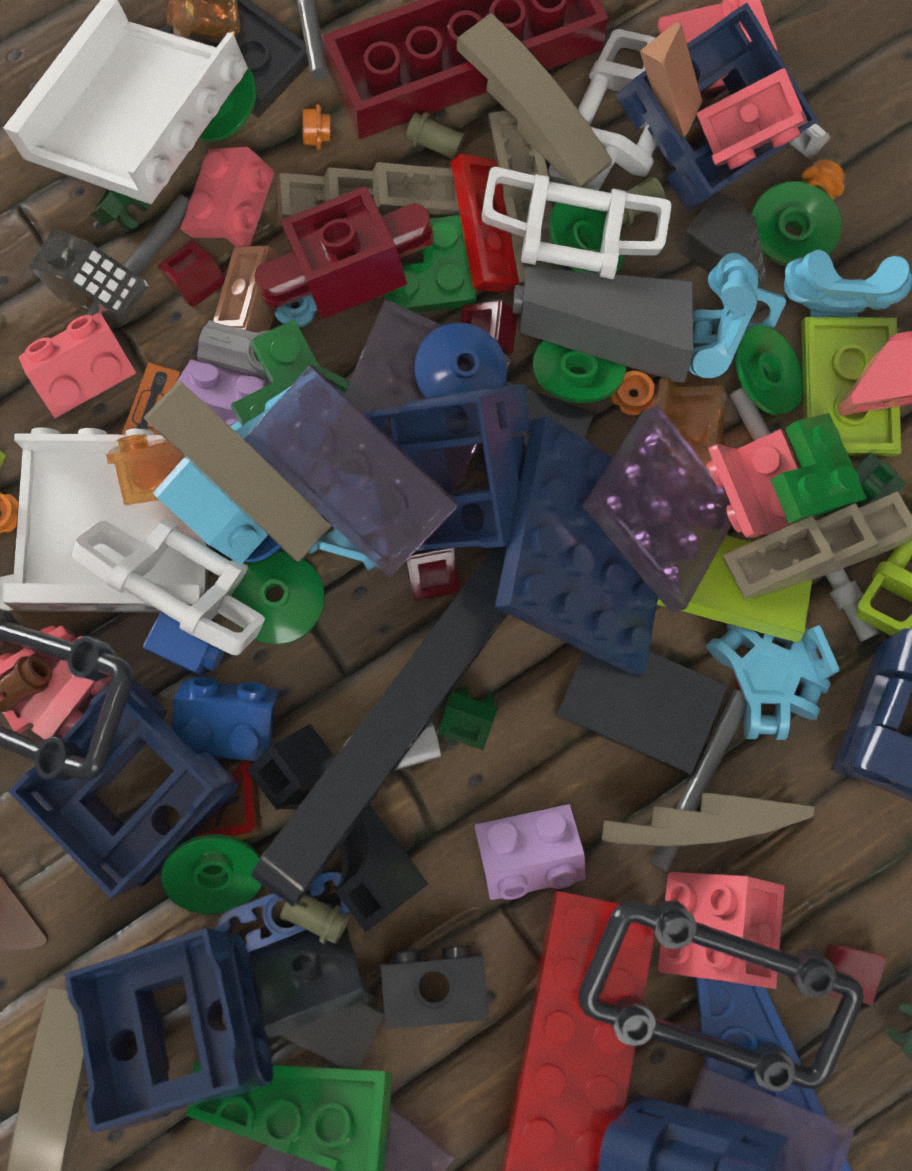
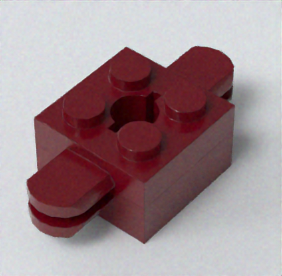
M364 186L282 219L280 221L292 252L259 265L254 274L255 282L264 302L274 309L311 295L321 319L408 285L400 258L433 244L434 232L428 210L420 204L412 203L381 216L367 186Z

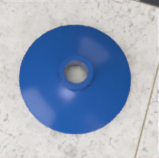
M451 323L433 330L423 340L415 357L414 372L417 385L423 396L430 398L504 387L507 377V365L501 347L489 333L471 324ZM461 357L467 358L472 364V370L465 372L459 369L457 359Z

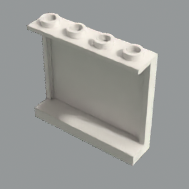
M100 0L3 129L25 160L152 204L163 187L168 184L171 176L187 153L192 150L195 142L209 122L216 116L221 105L236 84L241 81L248 67L232 33H227L216 48L129 22L118 0Z
M34 428L31 430V434H15L14 441L23 449L14 579L13 583H4L2 602L15 611L160 613V610L127 590L120 593L110 587L105 581L75 561L71 553L77 537L100 521H106L144 544L157 524L165 517L177 523L179 531L209 548V544L165 506L153 493L184 457L162 435H154L152 431L146 429H128L125 431V435H114L95 428L80 429L78 434H60L58 430L51 428ZM97 544L93 547L117 565L126 558L105 544ZM169 546L153 569L143 576V578L190 606L208 590V569Z

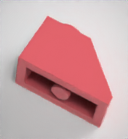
M912 331L899 333L888 338V343L872 357L839 404V416L912 404Z

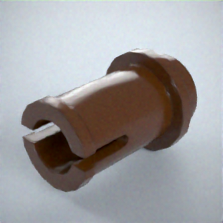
M36 655L21 657L14 664V669L0 679V694L7 693V696L0 701V711H11L31 693L43 692L48 687L52 671L49 664L43 658Z

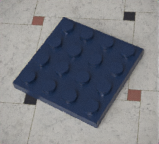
M544 416L534 419L531 425L495 608L629 674L646 673L674 495L550 417Z

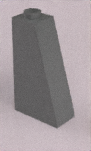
M526 267L524 286L515 285L512 313L521 314L520 333L672 381L685 382L693 353L691 281L615 275L614 279L599 277V273Z

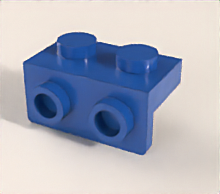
M205 676L184 680L173 698L172 730L196 754L209 752L213 757L256 761L272 745L274 709L278 702L279 690L267 688L264 684L258 682H243L239 685L218 683L216 679Z

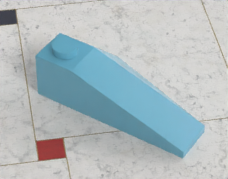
M314 370L266 403L264 412L243 426L238 421L230 427L296 490L348 398ZM186 458L182 459L153 492L165 506L207 544L241 565L268 536L260 526L251 521Z

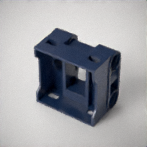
M745 3L713 27L687 43L700 94L724 77L722 81L732 95L786 68L748 3ZM739 22L742 23L743 27L745 28L746 32L751 38V43L747 38L746 34L744 33L743 29L741 28ZM786 68L808 123L798 127L800 133L817 123L818 119ZM646 70L636 76L615 95L636 130L643 128L647 124L650 126L647 130L670 167L676 168L666 178L687 211L692 210L790 143L788 142L774 148L770 141L754 149L755 159L730 170L727 163L722 166L714 164L711 157L714 154L709 142L694 152L686 138L678 135L652 93Z
M526 384L404 402V405L363 413L388 554L408 553L424 549L470 546L488 548L508 545L526 455L524 435L512 436V434L531 430L532 425ZM390 418L394 442L388 443L384 420ZM483 443L490 487L466 489L449 495L438 496L452 491L445 448ZM404 514L407 516L410 537L407 538L404 536L401 515Z
M901 629L900 632L878 643L831 769L853 780L871 784L911 802L912 736L907 737L895 731L900 726L910 695L912 694V629Z
M135 679L132 683L108 762L99 776L92 780H79L75 777L67 781L50 780L39 776L34 766L9 791L17 802L111 899L138 886L143 887L162 871L163 864L171 851L183 842L192 839L231 797L240 784L209 752L196 754L163 721L167 710ZM107 683L94 697L85 714L62 738L75 742L83 751L85 758L110 683ZM148 744L174 772L124 825L97 796H93L101 787L109 785L135 755ZM168 806L175 808L180 816V821L173 828L169 826L165 817ZM103 867L116 879V881L103 869Z
M205 928L64 973L68 1000L77 1013L90 1089L86 1107L91 1133L125 1130L167 1117L173 1111L212 1099L229 1098L268 1086L272 1083V1059L266 1031L263 1028L250 957L244 941L238 934L234 935ZM184 983L202 1071L169 1081L168 1071L170 1066L159 1008L155 1007L153 992ZM222 1012L224 1013L226 1028L222 1022ZM135 1033L138 1052L132 1058L128 1052V1042Z
M638 1095L622 1114L608 1125L601 1146L598 1171H784L789 1136ZM642 1112L662 1117V1119L642 1114ZM744 1141L750 1142V1143L757 1144V1145H760V1146L768 1147L769 1149H764V1148L757 1147V1146L750 1145V1144L743 1143V1142H744Z

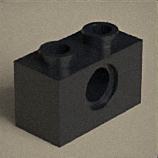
M472 945L441 948L442 957L422 959L421 950L391 952L392 962H383L381 964L385 1029L489 1020L483 955L472 954ZM428 972H441L449 981V989L440 999H429L420 990L419 982Z

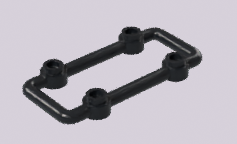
M0 608V648L12 643L68 662L69 670L75 677L91 681H99L108 676L111 677L86 758L83 751L72 740L49 737L42 742L1 725L0 747L35 761L36 771L44 779L67 781L73 777L79 780H92L102 773L108 762L132 688L133 672L129 663L117 657L110 644L105 641L85 636L74 643L19 625L11 612Z
M674 900L664 901L656 907L638 901H628L617 906L608 919L578 993L579 1006L583 1013L593 1020L610 1025L618 1039L626 1045H642L651 1038L749 1070L760 1087L776 1092L783 1091L790 1085L804 1089H814L828 1081L864 999L863 988L858 980L849 974L835 970L832 963L820 951L805 949L794 956L696 922L685 905ZM636 923L650 928L658 941L670 949L683 948L692 942L787 975L803 994L810 997L825 996L831 991L842 994L812 1066L808 1068L794 1063L787 1052L776 1043H763L753 1050L654 1017L648 1005L642 999L635 996L623 997L615 1003L600 999L599 997L630 924Z

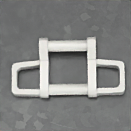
M616 29L612 32L599 59L594 63L590 71L589 77L591 82L578 108V111L585 118L589 126L606 89L619 92L636 76L645 71V66H643V69L614 63L613 60L617 52L621 48L640 51L653 41L655 37L622 29ZM648 124L645 126L637 145L623 135L591 127L612 158V164L583 188L599 191L614 162L631 174L641 177L647 176L653 165V158L651 156L657 145L647 130L650 126ZM550 165L549 176L551 182L573 186L558 170Z
M493 167L490 169L481 216L483 222L488 225L524 237L521 258L523 263L535 265L536 261H543L599 272V277L614 279L619 254L654 256L661 252L666 242L671 203L667 199L629 194L623 190L612 189L611 193L550 182L549 176L539 174L534 176L500 167ZM502 183L532 190L526 223L497 213L493 209L492 202L497 184ZM546 200L605 211L606 218L600 253L540 242ZM624 208L649 211L657 214L658 223L654 241H619Z
M165 517L157 524L144 544L106 521L98 522L77 537L71 553L75 561L120 593L127 590L180 622L179 628L191 636H195L232 655H239L258 636L265 621L264 616L231 597L246 574L248 566L244 563L241 565L234 560L229 561L179 531V525L169 518ZM97 544H105L126 558L117 565L93 547ZM168 546L219 576L216 584L192 606L143 578L144 575L153 569ZM219 613L245 630L236 633L211 620Z

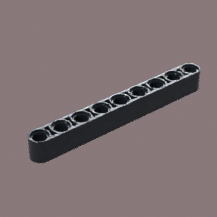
M507 546L493 547L253 869L251 873L252 878L292 907H295L312 886L507 617V613L495 608Z

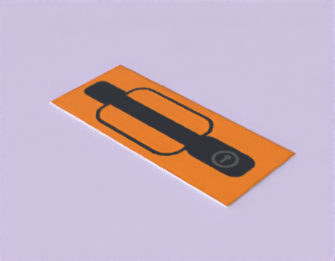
M148 362L122 435H125V431L128 429H146L152 431L154 435L159 434L143 417L176 384L181 373L180 371Z

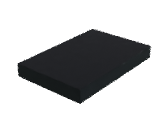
M189 0L160 30L216 48L227 33L234 34L245 63L252 71L256 81L257 93L252 114L257 118H260L309 65L305 41L251 0Z
M650 651L646 673L629 674L584 652L556 717L689 776L693 773L728 686Z

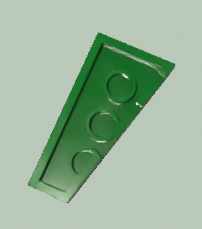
M194 1061L192 1074L202 1071L200 1061ZM272 1065L273 1081L268 1086L229 1098L212 1099L187 1107L186 1116L268 1145V1147L292 1154L332 1171H384L393 1074L386 1071Z

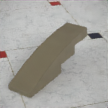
M492 13L458 37L457 51L488 79L487 92L518 120L516 132L573 186L583 188L612 164V158L561 87L529 50Z
M507 110L488 113L494 160H497L498 167L534 176L535 174L548 176L544 157L516 132L518 120ZM501 183L507 216L526 223L532 190ZM546 200L540 242L553 244L548 228L552 204L551 201ZM510 233L521 286H524L526 267L563 270V266L559 264L536 261V264L533 265L521 262L524 237Z
M377 162L373 171L328 168L325 176L280 173L276 181L279 223H281L280 220L364 186H367L381 216L412 203L424 206L428 210L430 219L460 215L452 169Z
M178 381L143 417L211 484L222 491L251 521L260 526L297 562L303 558L331 527L269 463L183 382Z
M897 491L861 508H858L855 503L816 521L813 516H810L724 554L723 560L744 600L830 574L912 541V515Z
M702 793L700 812L654 806L652 826L604 820L602 840L621 844L654 846L720 843L768 833L814 817L815 807L723 794Z
M48 989L22 1093L7 1171L68 1170L82 1115L79 1105L87 1078V1071L77 1013L68 1000L67 990Z

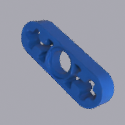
M328 872L318 876L310 887V896L314 898L324 894L327 891L325 883L333 880L336 887H338L342 873ZM273 893L227 911L218 920L215 930L227 933L228 930L234 927L232 919L237 916L241 923H248L259 919L260 917L254 910L260 906H263V919L267 928L272 932V936L264 938L263 928L248 933L246 935L247 944H245L248 952L306 929L298 925L291 928H283L275 922L273 909L281 898ZM341 900L342 912L347 914L349 910ZM325 903L326 905L334 908V906L331 903Z

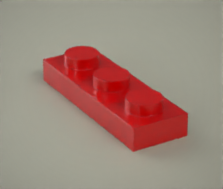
M461 153L451 161V168L473 289L510 293L515 289V285H520L510 232L484 223L481 216L489 172L493 167H498L497 160ZM499 183L495 186L492 207L497 213L507 216L502 186Z

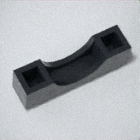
M309 724L272 744L247 770L276 810H297L334 761L335 756L313 726ZM370 805L339 847L342 859V875L335 891L365 933L428 885L423 875Z

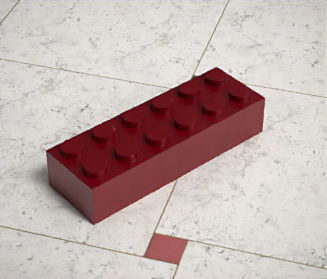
M418 0L324 34L323 41L327 67L357 136L361 140L411 121L415 112L421 115L425 112L431 114L487 93L488 79L457 51V40L459 36L490 13L529 50L545 70L603 50L609 18L600 0Z

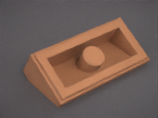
M675 22L641 49L640 53L653 95L678 135L683 138L690 130L702 103V98L682 25L679 22Z
M269 245L234 247L213 321L254 333L269 331L275 309L264 302L256 285L254 274L259 265L282 256Z

